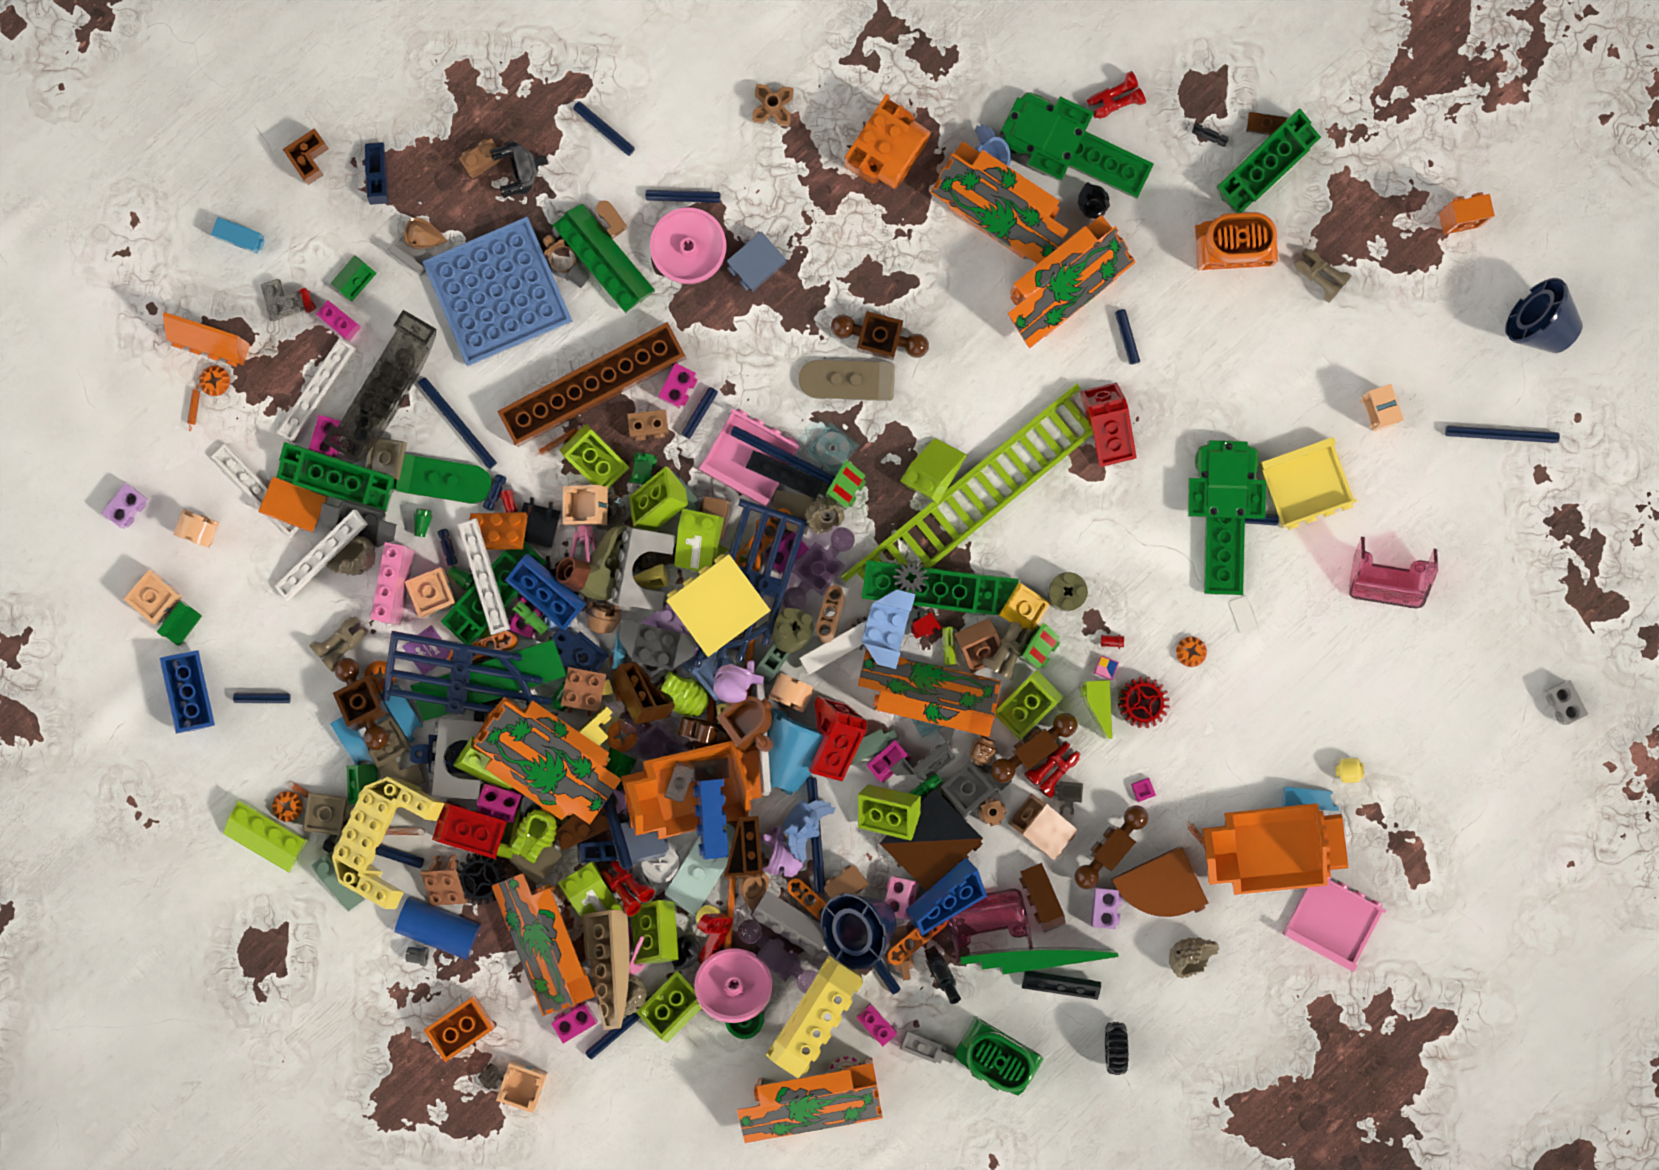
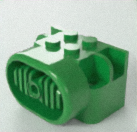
M977 1016L972 1020L953 1053L954 1058L971 1070L970 1073H972L973 1077L980 1081L983 1079L990 1087L997 1091L1000 1089L1017 1096L1024 1092L1044 1060L1043 1056Z

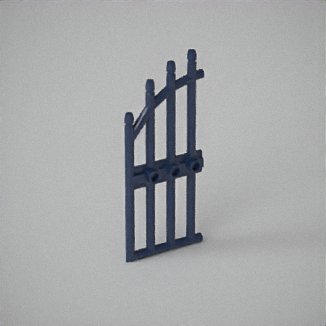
M740 498L738 506L743 507V511L729 555L735 561L750 511L762 513L745 567H738L762 599L764 595L774 597L775 600L768 621L754 630L755 623L745 629L743 637L730 640L718 649L714 667L720 668L726 649L739 646V652L736 656V662L742 663L748 643L764 633V636L762 637L761 644L768 645L807 520ZM771 516L780 519L762 574L753 571L752 568L768 518ZM789 522L798 525L782 578L778 579L770 576L786 524ZM697 643L698 651L697 657L694 660V667L699 668L705 654Z
M391 631L382 693L383 701H389L391 695L446 705V712L464 715L465 709L490 713L495 708L494 706L467 702L468 691L526 701V707L532 700L545 705H550L552 701L549 697H542L531 693L527 682L542 684L543 678L523 674L510 660L521 661V654ZM398 640L453 649V660L396 651ZM473 653L497 657L509 671L473 665ZM395 658L451 668L450 679L394 669ZM474 672L517 680L522 692L469 683L470 673ZM397 677L448 687L447 698L391 688L392 678Z

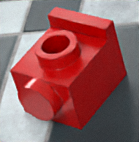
M930 612L912 623L913 628L910 630L916 639L921 636L927 638L935 633L933 631L934 628L938 631L941 629V626L933 613Z

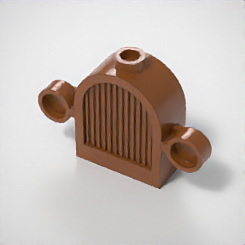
M746 696L745 700L738 703L725 702L729 707L716 718L736 746L745 750L756 741V747L763 752L770 751L773 747V741L764 734L772 724V711L770 709L772 704L766 698L761 701L753 696Z

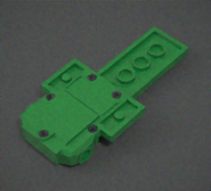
M1026 92L1021 98L1017 97L1000 133L1003 135V139L1009 146L1011 153L1031 156L1027 164L1028 167L1060 182L1068 167L1138 199L1154 163L1086 132L1094 112L1061 96L1056 105L1031 92Z
M1209 440L1207 445L1200 446L1195 454V468L1199 478L1188 479V517H1206L1204 594L1243 595L1245 519H1265L1266 480H1255L1259 462L1258 452L1256 448L1248 445V441Z

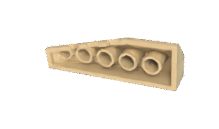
M608 910L583 914L585 956L590 961L591 969H589L590 976L594 977L596 985L594 988L595 996L599 997L600 1004L598 1008L603 1029H619L622 1026L629 981L628 917L624 910Z

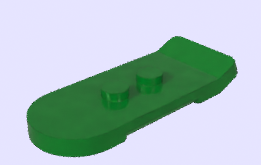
M405 454L400 479L395 480L394 489L397 492L478 504L487 499L492 486V480L488 472L479 466Z

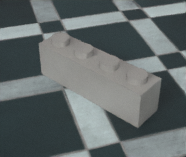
M766 891L751 916L759 923H763L771 928L775 933L788 939L791 943L801 947L808 954L817 957L825 946L823 941L825 936L820 923L769 891Z

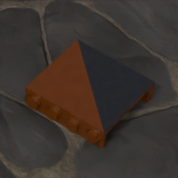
M932 789L920 801V816L912 840L886 835L879 844L928 891L966 857L969 858L967 854L972 849L976 851L983 844L981 842L983 837L935 789Z

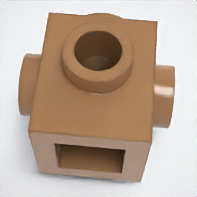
M994 797L986 799L984 804L980 805L981 809L978 810L980 821L984 820V823H989L990 827L1001 824V820L1005 819L1004 815L1007 814L1004 803H1000V800H995ZM992 808L996 810V815L994 816L989 814Z

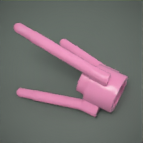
M580 525L578 526V532L574 533L569 557L574 556L579 540L580 543L585 544L586 562L589 563V543H591L592 550L594 551L596 549L595 534L593 533L592 526Z
M632 934L629 941V974L635 976L636 972L641 973L646 964H634L636 955L644 940L643 936L640 937L632 956H630L633 946Z

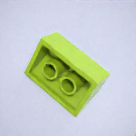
M666 466L629 496L633 527L656 531L688 505L685 487L669 467Z
M472 736L453 766L489 784L497 785L500 789H511L510 785L485 769L490 757L474 747L475 743L473 740L475 737Z
M867 784L858 794V828L912 840L920 816V796Z
M657 900L641 904L638 913L631 916L633 951L640 937H644L634 964L665 963L678 960L675 902Z
M676 971L636 1013L661 1040L668 1043L702 1008L696 999L694 985L679 971Z

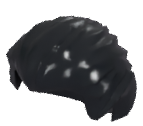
M1087 182L1079 193L1077 203L1085 217L1097 219L1100 215L1104 216L1110 207V198L1101 186Z
M685 934L678 938V960L671 961L674 970L689 968L698 960L700 955V945L697 938L691 934Z

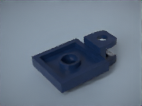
M560 628L551 638L555 641L566 671L570 667L597 672L610 656L581 631L576 636H573L566 629L562 630ZM578 654L581 655V656H582L583 654H585V655H586L585 660H586L587 662H586V663H584V662H581V663H580V662L578 661L579 658L577 657Z
M428 735V744H417L410 748V761L416 764H428V773H434L431 772V762L435 761L436 753H433V742L437 741V735ZM468 740L457 741L449 747L450 751L454 752V755L449 760L445 756V764L450 773H467L453 766V764L468 743ZM418 750L422 752V756L420 758L416 755V752Z

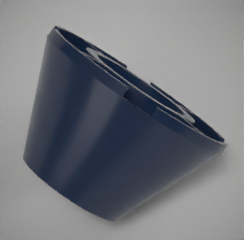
M1550 278L1530 289L1531 293L1524 300L1519 299L1508 316L1505 334L1514 343L1551 353H1560L1568 349L1577 340L1582 331L1583 323L1567 284L1559 278Z
M844 893L835 896L825 905L821 915L820 927L823 928L825 946L834 959L850 969L865 970L880 961L896 930L897 922L893 909L885 901L852 893Z

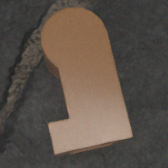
M600 201L597 204V214L610 226L607 232L612 239L628 229L626 223L609 201Z

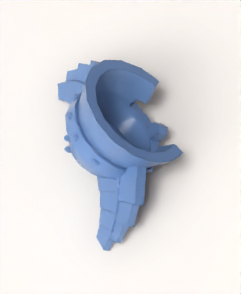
M981 124L979 127L976 125L975 132L977 133L979 143L975 150L980 153L984 150L1009 167L1011 155L1005 140L995 137L993 129H990L989 126Z
M802 800L794 806L785 818L780 831L781 833L788 834L787 847L790 848V852L794 855L795 859H800L801 863L807 859L805 853L807 840L820 835L818 830L819 820L827 814L834 813L836 807H831V803H827L824 800H815L808 804L806 800Z

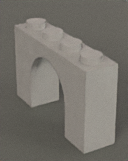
M626 527L622 535L623 548L618 556L620 561L619 568L615 572L616 584L611 593L612 602L618 605L662 611L665 592L638 586L634 581L632 568L635 560L645 552L652 551L672 555L675 535Z
M439 718V722H435L434 733L438 735L437 741L433 742V753H436L435 761L431 762V772H434V778L430 780L429 792H432V796L479 799L482 780L463 779L452 775L446 767L445 754L453 743L460 740H470L472 736L476 737L484 722Z

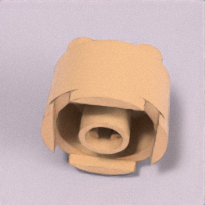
M183 509L173 535L205 547H210L219 522Z
M779 673L768 697L803 713L814 688L793 679V677Z

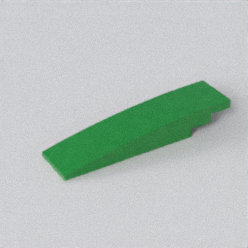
M866 560L861 598L878 601L893 591L899 590L901 584L895 585V582L899 581V579L893 578V576L899 575V572L895 571V569L901 570V565ZM921 567L922 571L927 569V572L923 574V576H928V579L923 580L927 585L926 587L923 585L919 586L922 589L921 592L917 588L915 589L913 605L975 614L999 615L1016 588L1019 579ZM908 572V576L905 577L910 583H913V580L917 578L912 572Z
M554 639L511 651L513 654L518 653L522 655L521 661L510 660L523 674L542 677V684L566 676ZM497 657L473 664L509 671ZM451 672L436 677L450 679ZM474 672L470 673L469 683L517 692L522 691L517 680ZM424 682L410 685L412 692L447 698L448 687ZM527 682L529 688L541 685ZM468 691L466 701L482 704L501 698V696ZM415 700L423 721L450 714V712L445 711L446 705Z
M1079 947L1008 948L959 954L961 965L979 962L982 970L1000 967V972L1003 975L1119 957L1115 950Z

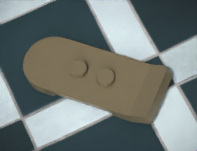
M813 360L802 367L799 373V385L807 396L815 399L891 401L894 398L895 366L891 362Z

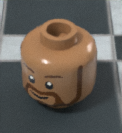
M984 736L976 738L969 752V756L973 758V763L983 766L984 763H992L997 751V747L994 744L995 741Z

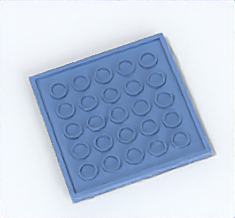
M528 217L422 261L467 367L573 322Z

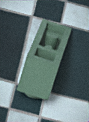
M776 643L773 644L754 671L755 675L763 676L764 682L770 684L791 654L778 649L775 646Z
M331 853L324 855L311 865L321 881L347 911H350L364 901L361 895L338 882Z

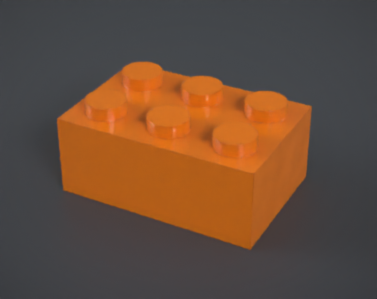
M1483 192L1472 194V197L1466 199L1464 196L1453 198V201L1449 202L1439 212L1443 235L1479 228L1492 219L1495 214L1490 194L1483 195Z
M474 995L425 1028L424 1032L444 1062H447L494 1030L496 1025L476 995Z

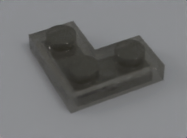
M274 279L261 284L270 321H277L305 311L301 292H293L284 296L280 279Z

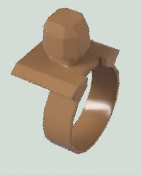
M547 235L543 239L544 244L548 248L544 255L546 258H549L550 264L552 253L555 250L566 248L573 252L571 248L565 246L564 239L557 242L551 235ZM574 254V263H573V265L570 267V269H567V270H565V271H560V270L555 269L553 266H552V268H553L556 272H559V273H567V272H569V271L571 270V268L576 264V256H575V254Z

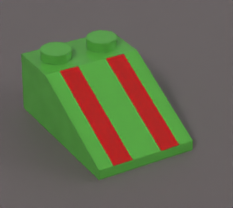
M845 460L826 492V497L835 501L837 505H840L845 510L848 506L852 507L857 499L854 496L857 490L861 491L867 482L864 480L865 474L852 463Z
M1040 624L1021 655H1019V658L1037 670L1040 667L1044 668L1050 660L1047 657L1051 651L1055 652L1060 642L1058 639L1060 636L1047 624Z

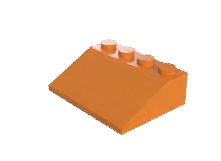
M164 312L163 320L166 340L172 343V347L181 350L183 347L190 349L189 352L200 355L202 352L208 354L207 358L219 361L220 358L226 360L225 364L237 367V364L244 365L250 344L239 336Z

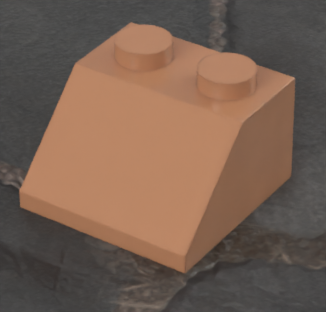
M989 618L954 633L971 674L987 667L981 663L982 659L985 657L992 658L1001 646L998 634Z

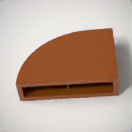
M1181 846L1111 878L1115 889L1119 891V894L1125 901L1138 910L1150 915L1173 917L1189 913L1193 910L1197 913L1205 909V905L1209 903Z

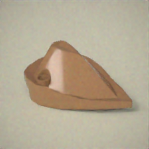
M411 218L406 224L404 240L413 249H427L448 242L432 224L422 218Z
M763 870L762 877L740 878L738 881L740 893L751 911L758 905L769 885V878Z

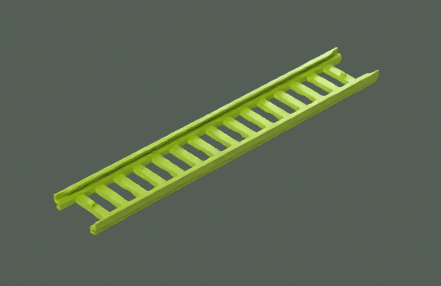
M1078 383L947 489L938 504L931 502L841 576L846 583L857 573L864 581L866 560L883 562L879 555L886 549L899 564L907 565L906 559L893 545L901 537L924 563L922 567L934 566L1092 436L1093 432L1087 419L1070 400L1073 395L1081 390ZM1061 405L1067 408L1086 431L1077 438L1055 412ZM1048 416L1071 443L1064 450L1060 448L1040 424ZM1033 428L1056 455L1049 462L1046 461L1026 436ZM1017 441L1023 444L1042 467L1035 474L1028 469L1011 448ZM1004 452L1027 479L1020 486L1014 482L996 460ZM989 464L1011 489L1012 492L1007 497L1003 498L981 472ZM976 477L997 502V505L990 511L968 486L967 483L972 478ZM959 489L964 492L983 515L975 523L952 496ZM944 501L951 506L968 527L962 534L959 535L937 508ZM930 513L953 539L946 547L922 520ZM915 525L919 527L938 550V553L931 559L908 533Z

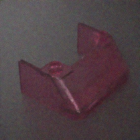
M1361 537L1353 557L1349 595L1354 599L1414 609L1423 607L1438 573L1437 549L1433 548L1429 561H1415L1410 565L1409 569L1373 564L1372 554L1365 551V537Z
M1012 888L986 893L987 897L948 920L956 963H960L958 949L967 947L971 943L970 935L1008 928L1009 934L1013 937L1026 936L1029 950L1033 949L1031 928L1020 890Z

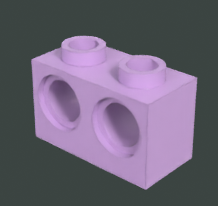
M125 483L101 514L118 527L125 529L134 522L135 518L133 517L137 512H141L145 508L148 498L131 485ZM135 495L136 501L130 505L129 497ZM123 510L124 517L118 520L117 513Z
M1094 887L1091 916L1092 927L1116 929V925L1120 924V914L1117 913L1118 906H1121L1122 896L1119 894V890ZM1107 893H1110L1113 897L1112 902L1109 904L1103 902V896ZM1104 913L1111 915V920L1108 923H1102L1101 916Z

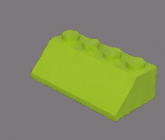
M244 800L238 801L223 832L224 835L288 873L292 870L309 841L305 836Z

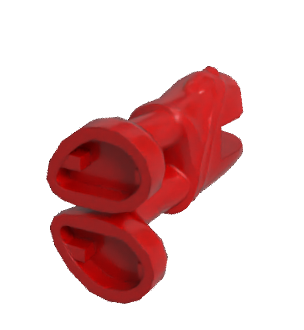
M1133 71L1126 73L1124 82L1096 93L1086 100L1089 107L1102 101L1105 106L1093 111L1094 119L1105 118L1112 112L1119 110V108L1130 104H1146L1144 93L1141 88H1138V81ZM1134 90L1132 93L1125 97H1122L1115 101L1113 100V97Z
M1066 740L1058 745L1059 748L1047 757L1048 759L1037 770L1029 769L1024 773V776L1031 783L1038 786L1056 764L1058 768L1038 787L1049 799L1055 794L1054 787L1059 779L1080 760L1081 754L1077 750L1069 755L1067 760L1061 757L1070 747Z
M613 860L611 865L618 874L613 877L607 870L601 872V875L611 890L622 899L623 910L627 916H633L638 913L641 904L623 887V884L626 883L641 902L651 900L655 890L649 885H640L627 870H623L620 867L619 861Z

